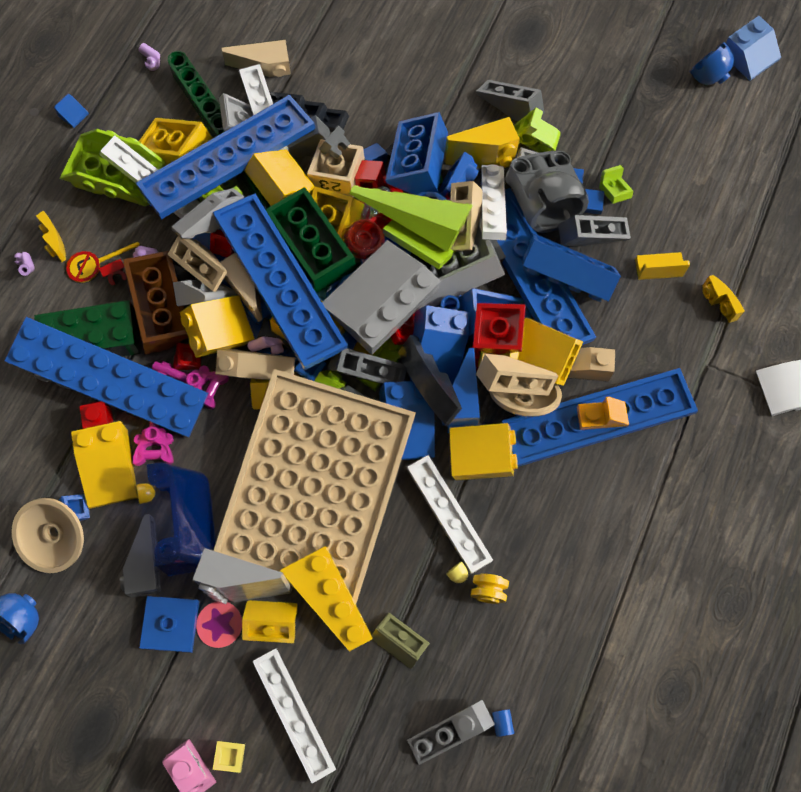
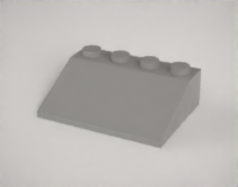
M481 217L471 251L453 252V256L440 269L431 266L430 271L441 283L438 291L420 308L426 305L437 306L441 304L445 296L453 295L457 297L472 288L475 289L505 275L491 240L482 239Z
M387 240L322 303L329 315L372 355L438 291L441 281L422 263Z
M204 548L193 580L199 585L198 589L202 590L213 601L227 604V601L235 603L290 594L292 591L291 585L282 572Z

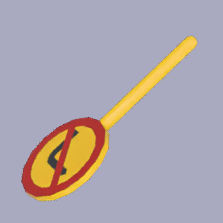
M133 243L99 259L92 252H77L67 262V274L75 282H89L99 273L101 262L136 248L140 243Z

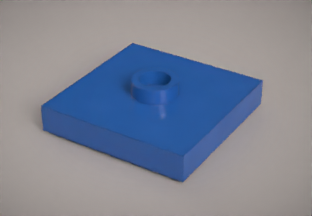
M147 596L139 648L193 653L199 600Z

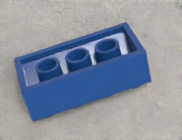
M440 112L399 121L386 176L387 184L413 195L429 191L438 192L446 137L448 136V131Z
M534 233L530 236L522 260V264L526 267L525 270L534 275H538V273L547 275V280L559 284L560 281L568 284L567 288L577 293H580L581 290L589 293L590 298L599 302L602 299L610 300L621 277L615 267Z

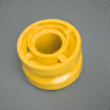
M493 574L474 575L473 583L477 585V588L472 589L471 597L484 603H506L507 595L502 591L508 589V580Z

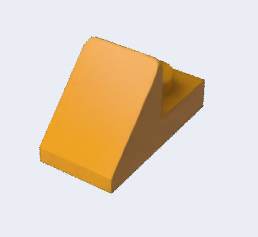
M605 397L604 401L600 403L578 404L577 406L580 430L629 425L624 401Z

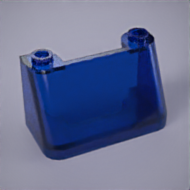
M167 463L147 464L149 482L154 487L159 488L160 491L170 493L174 537L162 539L157 543L154 551L155 566L168 576L196 572L204 548L213 551L216 544L209 481L199 471Z

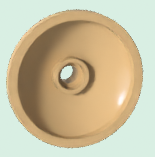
M554 384L549 396L489 391L492 399L502 409L524 417L546 415L560 405L562 392L558 384Z
M40 498L25 504L17 512L12 524V540L17 553L27 565L37 571L44 573L63 571L73 565L82 552L84 535L81 523L76 514L67 505L58 500Z

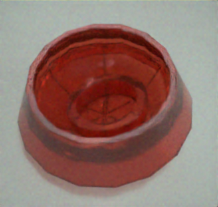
M359 219L352 222L346 228L344 243L353 256L360 259H368L385 243L384 233L375 222L368 219Z

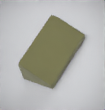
M391 613L385 616L372 634L374 642L410 669L413 668L430 644Z

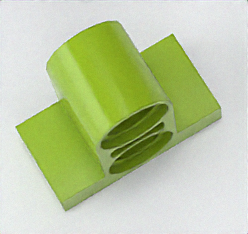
M534 108L513 125L520 138L519 144L522 143L538 153L556 151L560 131L541 119L542 110Z

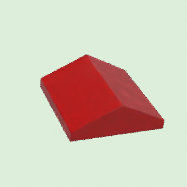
M477 303L473 342L474 350L497 355L522 352L526 306L524 304Z

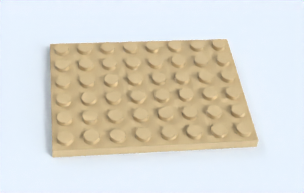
M274 369L213 551L281 572V569L326 546L355 604H357L416 412Z

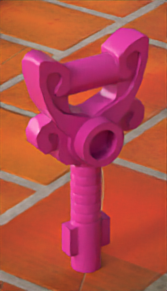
M163 361L162 364L154 362L152 370L200 390L210 380L211 382L206 390L209 395L204 404L210 409L215 408L214 396L219 385H223L229 380L227 375L215 374V371L210 372L207 366H201L199 371L193 370L190 374L171 368L172 365Z
M149 422V427L142 430V434H137L134 437V442L138 446L133 456V464L140 466L146 460L162 459L166 464H172L173 455L168 445L174 441L173 436L170 433H166L163 428H159V425ZM155 444L161 446V450H146L147 447Z

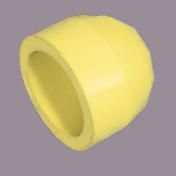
M461 561L451 568L446 575L453 582L462 583L468 578V570Z

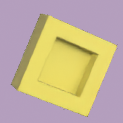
M217 741L213 770L240 773L245 744Z

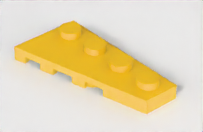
M326 546L280 570L349 651L373 639Z

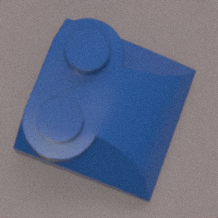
M464 152L449 168L437 192L447 200L451 199V183L474 181L479 170L476 169L477 164L471 155Z

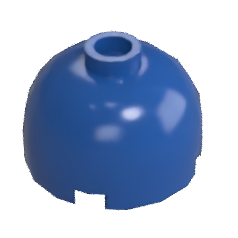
M725 42L717 46L718 49L716 51L708 53L689 71L699 83L712 85L718 82L722 84L730 77L728 72L733 67L734 57Z
M16 593L1 595L0 632L11 640L15 635L20 638L19 644H25L37 629L39 614L34 607L37 604L35 600L27 594L23 596Z

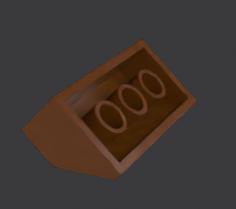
M169 251L123 259L145 354L169 350L188 337L186 329L182 325L180 312L185 309L184 305L177 306L173 282L178 281L172 258L168 255Z

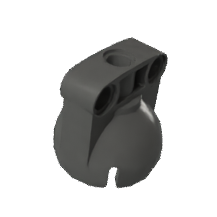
M547 151L517 157L512 160L505 180L511 186L523 211L525 220L532 229L540 233L559 230V223L567 220L564 213L566 209L569 211L570 217L582 215L586 211L589 203L588 194L571 165V158L566 152Z

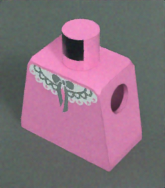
M190 739L169 753L162 761L180 792H205L216 783V780Z

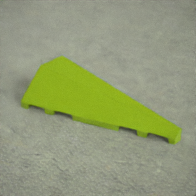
M354 185L349 193L447 252L452 248L473 207L469 203L462 204L450 200L431 199L426 196L388 192L376 188H363Z

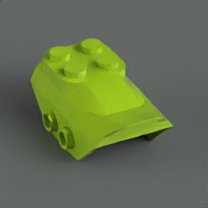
M95 129L81 134L60 179L70 182L77 188L95 194H105L110 198L118 197L142 206L150 205L138 189L136 183L100 156V151L116 136L158 170L165 166V161L136 139L119 136L113 131Z

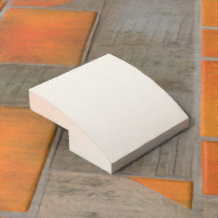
M801 360L782 363L756 371L771 416L791 410H801Z

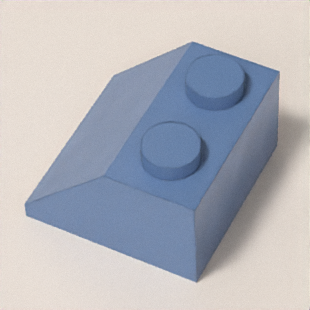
M760 16L733 33L726 41L727 46L733 53V65L749 81L781 58L774 29Z

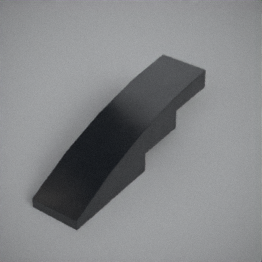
M269 92L273 104L290 95L310 118L316 115L330 129V132H333L338 125L344 130L349 118L347 111L327 109L325 103L305 101L303 95Z
M409 335L398 351L401 360L416 388L440 420L449 426L462 407L448 374L439 372L433 355L424 353L417 336Z

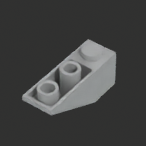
M234 188L212 193L172 226V230L179 237L185 239L193 238L201 233L216 232L220 227L215 220L213 212L243 199L244 196Z
M483 700L407 741L420 765L484 732L495 724Z

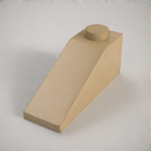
M286 40L222 48L225 65L244 69L260 64L263 75L267 77H281L291 74Z
M474 181L451 183L450 201L473 205L451 248L453 252L471 251L473 248L482 213L483 190Z
M178 236L168 253L172 259L214 292L217 291L227 273L215 255L195 239H185Z
M234 253L220 262L227 271L224 279L236 294L239 295L241 301L259 322L262 320L260 294Z
M580 348L567 378L609 381L615 371V349Z
M235 349L217 350L215 374L270 380L273 370L276 369L294 375L295 357Z
M493 354L484 355L476 373L488 391L549 396L558 378V375L552 371L508 356Z

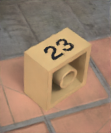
M320 139L307 173L308 178L316 187L354 198L349 193L352 187L356 185L354 178L361 161L365 160L363 146L350 144L345 150L341 146H337L342 154L336 159L329 153L325 155L319 150L325 141Z

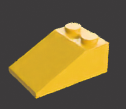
M510 117L447 136L445 164L453 165L466 152L473 157L477 168L490 164L504 166V168L509 167L512 160L516 157L520 139Z
M155 118L139 142L162 158L166 166L210 141L213 137L202 122Z
M315 186L312 198L346 244L358 226L365 204L353 197Z
M118 421L72 431L74 455L88 508L91 509L138 498L128 429L123 423Z

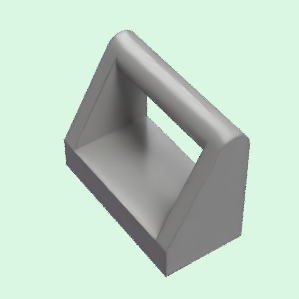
M200 280L173 282L177 306L236 296V292L222 283L217 291L214 292Z

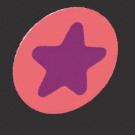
M219 602L208 604L197 618L196 629L198 636L206 645L214 648H222L232 644L238 638L242 629L240 612L234 605L228 602L227 604Z

